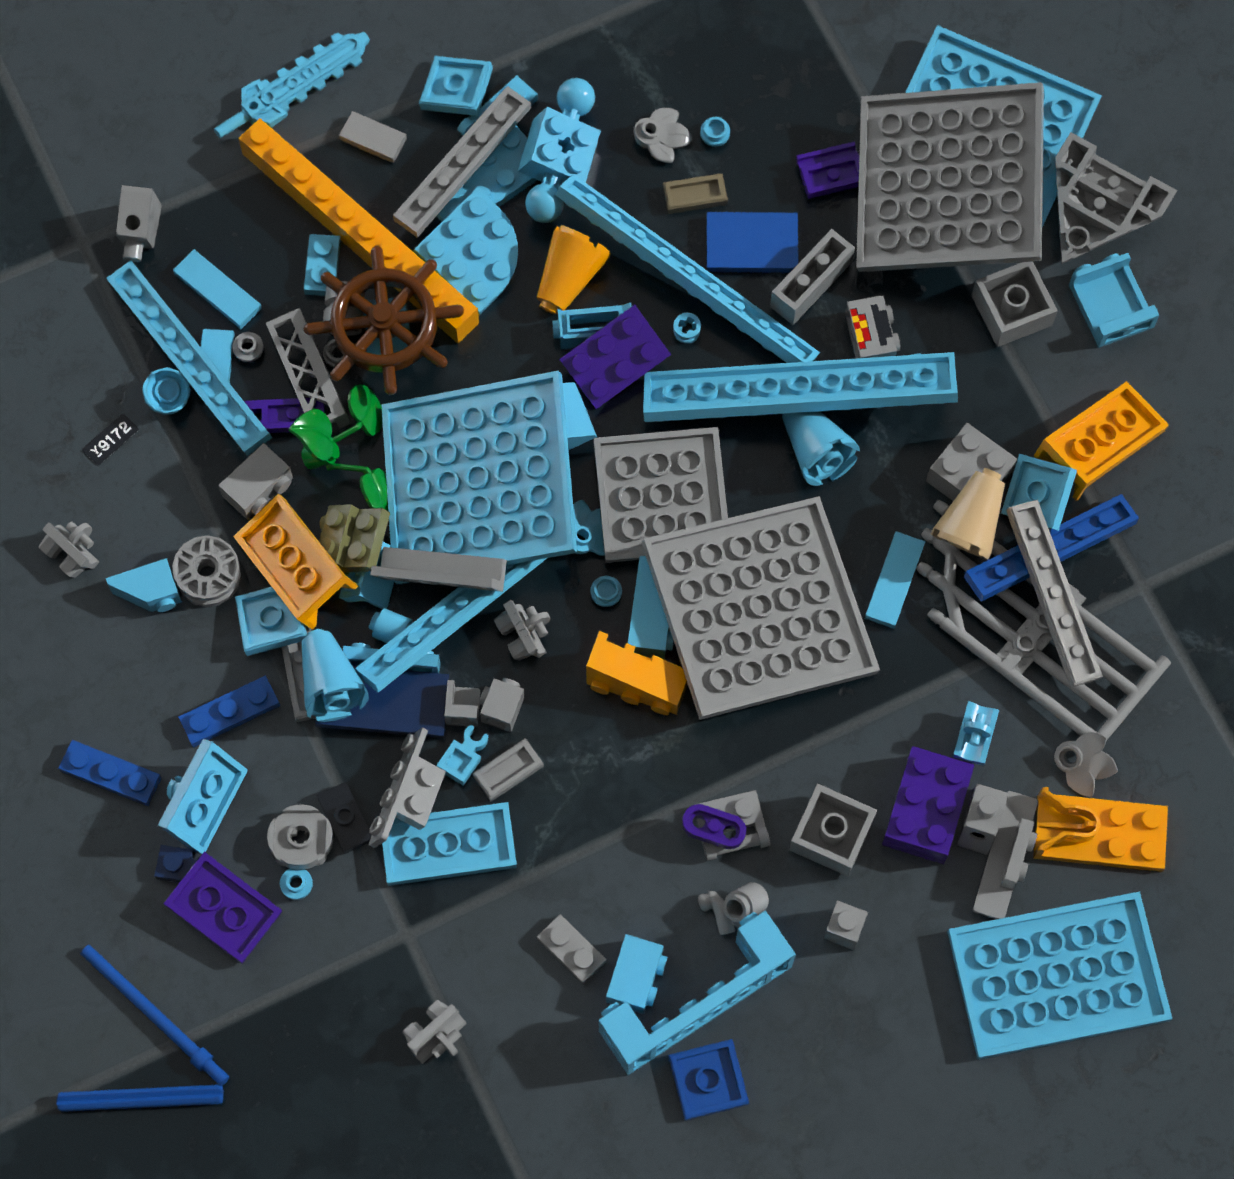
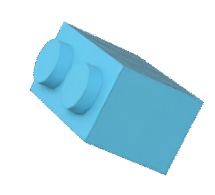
M628 934L625 935L606 995V1003L614 1004L618 1002L619 1005L628 1002L633 1011L644 1014L646 1005L653 1007L658 988L653 987L656 974L662 976L668 958L662 955L663 945Z

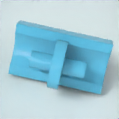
M968 701L953 754L954 758L984 766L999 713L998 709L983 707Z

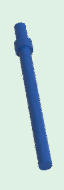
M87 945L80 954L191 1058L190 1063L199 1071L204 1070L221 1086L229 1080L230 1076L212 1060L213 1056L204 1047L199 1048L91 945Z

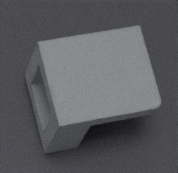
M454 680L447 681L444 714L446 725H473L478 727L481 695L479 688L455 687Z

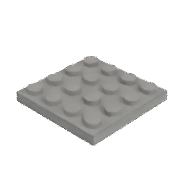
M718 427L593 438L605 563L639 560L640 556H645L641 544L644 538L728 518Z

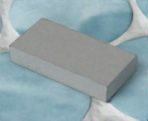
M354 111L350 114L339 134L340 141L391 163H394L407 139L405 133Z
M525 738L472 773L487 798L492 802L543 768L544 764Z

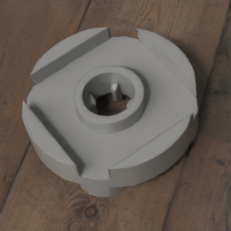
M293 805L287 807L276 820L275 818L272 820L267 832L268 845L276 862L281 866L295 870H304L322 865L326 861L333 845L331 823L327 817L325 818L313 806ZM298 831H305V836L309 834L308 840L301 844H297L296 841L293 842L291 838L297 836Z

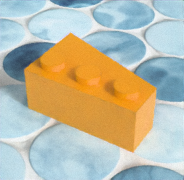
M599 631L586 665L587 684L591 685L590 688L600 694L607 695L611 692L620 695L623 701L633 705H638L639 702L649 705L654 712L662 715H669V712L677 715L688 685L683 668L655 655L649 658L634 653L636 647L628 643L624 645V648L606 641L608 634Z

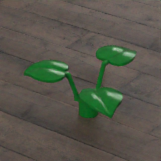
M359 384L350 390L347 400L349 411L357 421L353 427L332 438V425L327 415L320 409H312L300 415L288 430L304 445L301 455L308 469L313 470L326 466L328 471L338 469L364 473L360 477V488L370 508H383L388 511L386 473L382 469L376 468L371 471L369 467L335 463L340 455L336 442L360 430L361 427L368 436L376 435L382 428V407L378 398L368 386Z

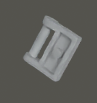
M756 790L699 803L740 817L744 821L746 828L754 826L756 832L746 835L744 842L735 849H725L702 841L707 861L717 859V855L754 846H760V848L770 846L769 834L765 826ZM696 819L698 828L705 825L702 819ZM726 829L723 833L730 832V831H734V830H732V829Z

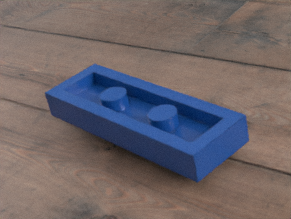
M265 675L179 716V719L194 748L200 745L203 739H213L280 707V704Z
M71 740L58 768L62 773L146 806H149L162 778L158 773L74 740Z

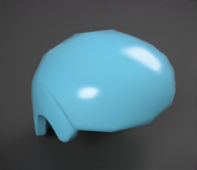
M168 367L150 373L142 387L145 403L152 411L162 415L174 414L180 411L190 397L189 383L180 371Z

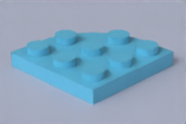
M477 187L413 252L424 262L429 259L435 260L437 263L435 271L475 305L480 315L510 283L518 260V242L514 228L505 213Z

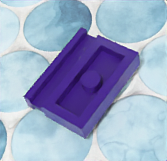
M855 141L797 155L796 162L800 169V175L808 199L859 187V154L855 148Z

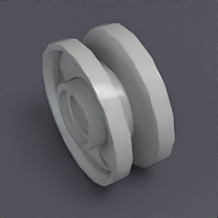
M208 535L195 537L184 543L175 554L172 565L174 580L182 596L194 605L203 607L220 605L231 599L238 590L241 580L238 557L231 545L221 538ZM210 566L215 568V571L210 576L205 577L199 574L200 570L204 567Z

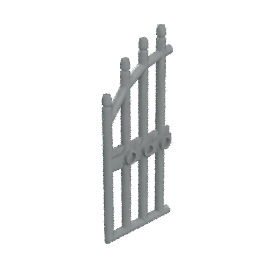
M938 500L933 508L943 516L949 505ZM925 528L921 533L925 541L933 544L938 551L945 555L944 575L934 571L930 565L924 562H920L916 567L923 577H927L944 594L949 618L944 617V614L939 610L932 608L927 614L930 620L935 624H939L940 628L1078 735L1081 736L1085 733L1094 732L1105 736L1107 741L1170 666L1171 661L1167 657L1161 655L1154 662L1084 609L1081 605L1086 598L1079 593V590L1069 584L1083 624L1147 672L1139 683L1134 685L1096 656L1103 677L1128 695L1117 709L1085 684L1070 688L1064 668L1042 652L1053 638L1041 605L1039 604L1035 609L1009 588L996 594L1027 618L1021 627L1014 631L955 585L957 565L967 571L977 566V564L960 552L961 549L950 545L944 539L940 540L932 536L931 529ZM994 540L991 554L997 556L1007 551L1006 548ZM1031 578L1026 579L1032 584ZM959 604L1008 641L997 655L965 631ZM1033 661L1108 718L1098 732L1094 731L1022 675Z

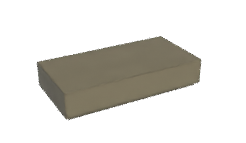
M722 173L663 183L668 214L728 204Z

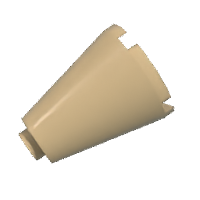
M984 468L983 472L975 471L934 526L931 535L940 540H947L950 545L989 560L1005 483L1000 481L1002 475L987 468Z

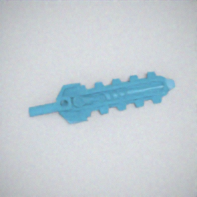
M365 32L346 34L344 36L336 33L331 36L333 42L328 46L324 47L319 44L313 47L315 54L308 59L303 56L295 59L297 66L288 71L285 68L278 70V78L271 83L266 79L263 81L257 79L241 88L242 111L214 128L216 135L221 139L247 121H250L253 125L259 118L271 128L288 116L287 111L290 110L289 103L294 100L302 103L308 98L306 92L312 88L320 91L326 87L325 80L332 76L335 79H339L344 75L343 68L349 64L355 68L362 63L361 56L370 38Z

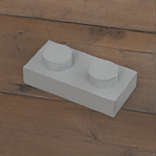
M561 914L537 936V940L583 985L607 962V959Z

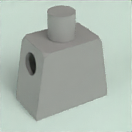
M122 185L116 235L125 246L123 259L126 261L141 262L143 248H154L162 204L153 189Z
M976 784L956 846L988 855L999 828L1008 793ZM972 832L980 833L985 837L981 838L974 836Z

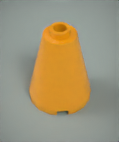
M557 225L552 235L537 294V299L541 302L539 306L552 314H556L558 309H561V311L566 310L608 260L611 254L609 250L600 243L595 248L594 244L589 241L590 237L562 225L559 227Z

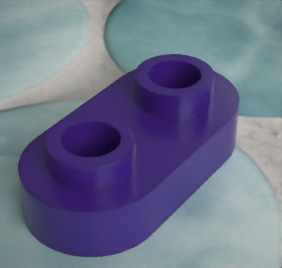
M703 804L690 806L683 815V829L692 838L725 849H735L745 840L746 825L736 815ZM700 818L705 822V825L697 828L693 825V820ZM726 829H732L736 835L733 838H727L723 832Z

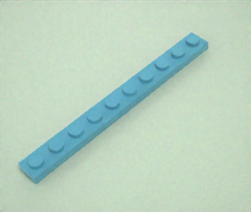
M573 174L559 186L555 195L563 200L567 206L577 210L588 218L592 224L599 226L617 242L635 252L640 259L650 263L661 271L665 277L675 281L686 289L690 295L697 297L711 307L716 314L722 315L741 332L748 334L759 342L763 348L773 352L786 363L815 361L820 353L818 350Z

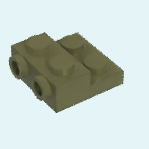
M352 504L328 506L326 515H323L320 519L322 532L319 542L343 573L370 572L371 567L377 565L390 512L383 508L358 509Z

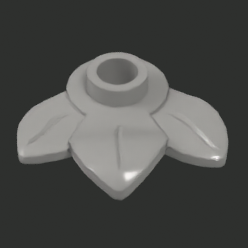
M671 108L655 110L650 118L640 119L635 124L633 130L636 142L643 147H648L652 157L665 163L673 162V149L684 147L692 142V136L688 129L682 124L676 123L679 115L678 111ZM645 129L650 130L653 134L648 133Z
M1089 732L1082 734L1076 741L1063 742L1057 747L1054 754L1056 765L1060 770L1066 772L1068 786L1083 796H1093L1095 779L1108 778L1118 772L1113 758L1102 751L1106 744V737L1101 734ZM1068 751H1073L1076 754L1075 762L1068 761L1066 757Z

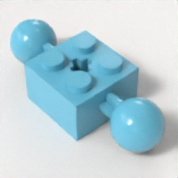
M581 78L568 79L559 87L557 103L562 113L546 107L533 118L518 168V172L541 181V184L534 186L528 192L525 200L526 210L530 217L541 223L552 222L561 215L564 209V201L555 195L561 184L573 174L586 183L601 132L578 121L580 116L587 114L592 109L595 102V93L592 86Z

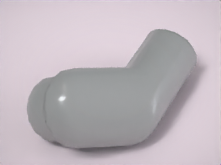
M708 891V894L699 895L700 909L702 911L712 909L714 912L719 935L734 932L733 921L724 913V900L715 891Z

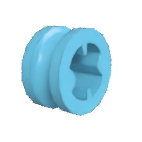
M688 312L676 317L673 325L675 338L685 344L695 342L701 332L699 318L693 313ZM687 323L692 324V330H689L687 333L682 332V326L685 327Z

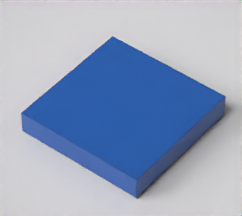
M733 1039L668 1055L684 1121L749 1105Z

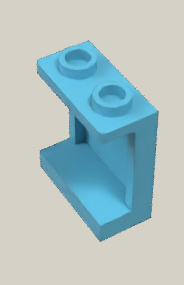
M1129 253L1120 256L1119 254L1109 255L1101 263L1092 266L1091 264H1084L1075 269L1069 283V287L1098 348L1154 328L1159 318L1155 305L1148 306L1129 267L1131 260Z

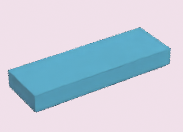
M195 249L173 269L174 275L240 329L262 309L258 301Z
M897 531L895 532L865 619L895 629L925 541Z

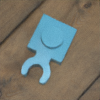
M473 725L466 728L464 742L461 744L453 740L436 765L446 771V776L463 786L481 761V756L475 752L485 748L488 743V735L486 733L479 741H473L470 738L474 732Z

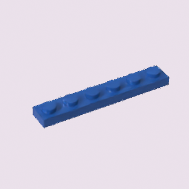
M1120 494L1060 524L1059 531L1055 529H1050L1049 531L1059 559L1062 562L1136 525L1139 517L1124 496ZM1018 545L967 570L964 578L982 602L1030 578Z

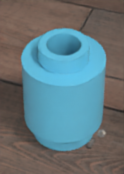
M383 608L380 613H374L369 629L373 631V638L388 643L411 625L413 620Z

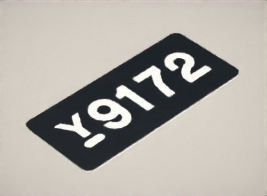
M121 414L83 448V452L95 464L100 465L131 438L139 428L125 414Z

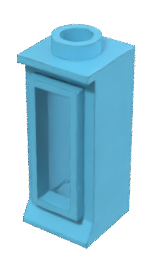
M631 303L619 306L562 311L558 309V320L552 321L554 339H560L561 349L575 348L602 327L570 329V324L612 321L630 308Z

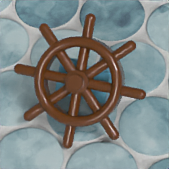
M374 246L371 249L372 270L357 275L346 284L329 272H324L321 275L322 283L337 293L332 306L331 317L328 321L305 324L304 332L307 335L333 333L335 342L344 355L330 372V378L333 381L341 380L353 365H356L368 371L383 373L385 392L388 395H394L397 392L395 371L413 365L422 356L438 368H445L448 361L446 357L431 347L437 331V320L460 317L464 313V308L461 305L435 307L429 291L423 285L437 268L435 260H427L417 273L412 276L404 271L385 268L383 249L380 246ZM387 286L402 289L396 297L388 298ZM374 288L375 300L368 301L361 296L362 293ZM413 296L419 302L422 309L408 311L406 303ZM351 304L363 312V316L346 318ZM423 321L418 336L410 332L409 323ZM365 329L366 332L355 344L350 341L345 332Z

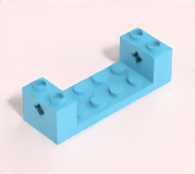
M766 911L759 915L753 912L739 922L741 927L738 928L735 942L749 963L734 973L736 977L726 985L723 981H720L707 990L708 996L700 1002L693 999L679 1009L680 1014L671 1021L666 1017L651 1027L653 1032L650 1035L628 1002L622 1005L616 1002L601 1012L603 1017L599 1019V1033L627 1075H630L792 968L796 954Z

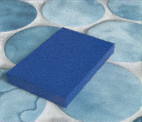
M707 212L708 272L790 273L798 265V213Z

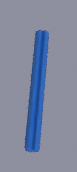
M221 1085L60 1092L57 1095V1108L63 1112L223 1103L224 1092Z

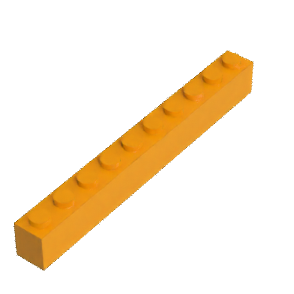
M261 118L239 137L242 154L330 232L335 236H340L341 241L371 268V249L374 246H380L383 249L385 268L404 271L414 276L425 262ZM434 271L423 285L429 291L435 307L461 305L464 308V313L460 317L437 320V326L459 343L479 324L478 308ZM394 287L399 292L402 290L400 288ZM412 296L409 301L418 309H422L419 302Z

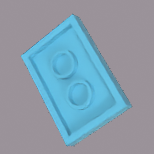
M203 739L184 776H175V780L171 779L169 782L167 796L171 801L158 826L195 853L202 855L211 843L248 769L215 743Z

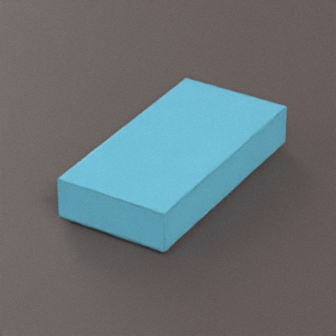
M203 329L201 348L230 383L233 356L232 345L235 338L234 331Z

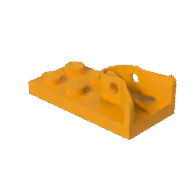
M1126 381L1046 437L1037 449L1034 457L1077 470L1073 498L1077 501L1088 486L1165 432L1169 424Z
M277 494L233 536L295 618L312 630L317 626L318 609L340 588L356 589L359 587L357 583L343 573L298 514L280 494Z
M1049 787L1041 788L1037 795L1038 804L1035 823L1037 838L1034 845V859L1158 872L1165 870L1168 806L1056 795L1049 792Z

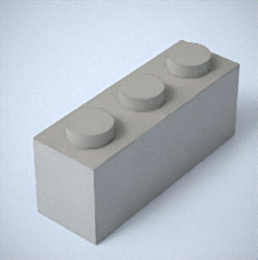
M831 229L772 291L770 307L794 325L849 267L853 261L855 247Z

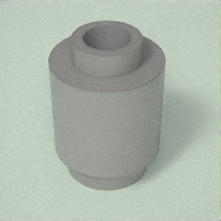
M749 882L727 895L723 905L724 913L734 922H740L753 912L759 915L768 907V894L760 884Z

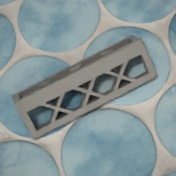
M300 308L266 322L304 413L312 410L316 401H319L329 406L331 414H328L327 417L331 423L336 422L339 428L351 424L313 335H307L304 332V326L307 324V321ZM292 322L295 331L291 340L279 337L276 328ZM298 337H299V339H300L302 345L296 343ZM282 344L288 346L287 349H286V351L284 350ZM294 348L304 351L307 355L302 367L289 362ZM309 364H311L313 371L308 369ZM294 371L299 372L297 378L295 376ZM305 374L318 380L313 393L304 391L300 387ZM321 390L324 394V397L319 396ZM305 397L310 398L309 404L307 403Z
M383 547L381 567L372 566L370 575L384 580L503 592L507 560Z

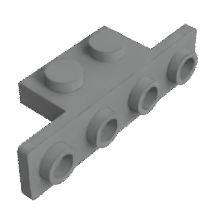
M423 727L417 730L415 734L409 733L402 743L401 750L404 753L401 760L392 769L390 775L393 779L391 787L384 792L380 800V806L383 808L380 815L372 822L369 833L372 834L369 846L373 848L387 840L395 817L419 830L427 824L446 771L418 757L428 732Z
M1013 791L1007 792L1008 797L1002 818L989 851L973 906L974 913L996 920L1005 918L1014 887L1018 881H1024L1029 865L1023 862L1026 851L1032 852L1037 838V833L1032 832L1038 800Z

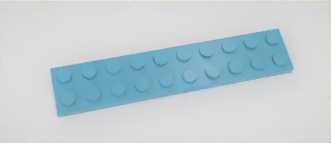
M954 352L647 372L644 374V422L958 402Z

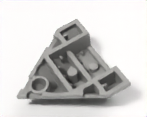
M1070 132L1055 157L1062 264L1162 218L1177 190L1150 176L1147 182L1096 155L1097 146Z

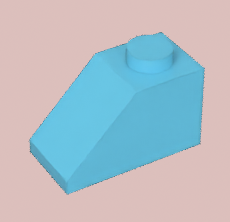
M167 558L106 578L112 594L150 612L169 611L176 606L175 604L182 602Z

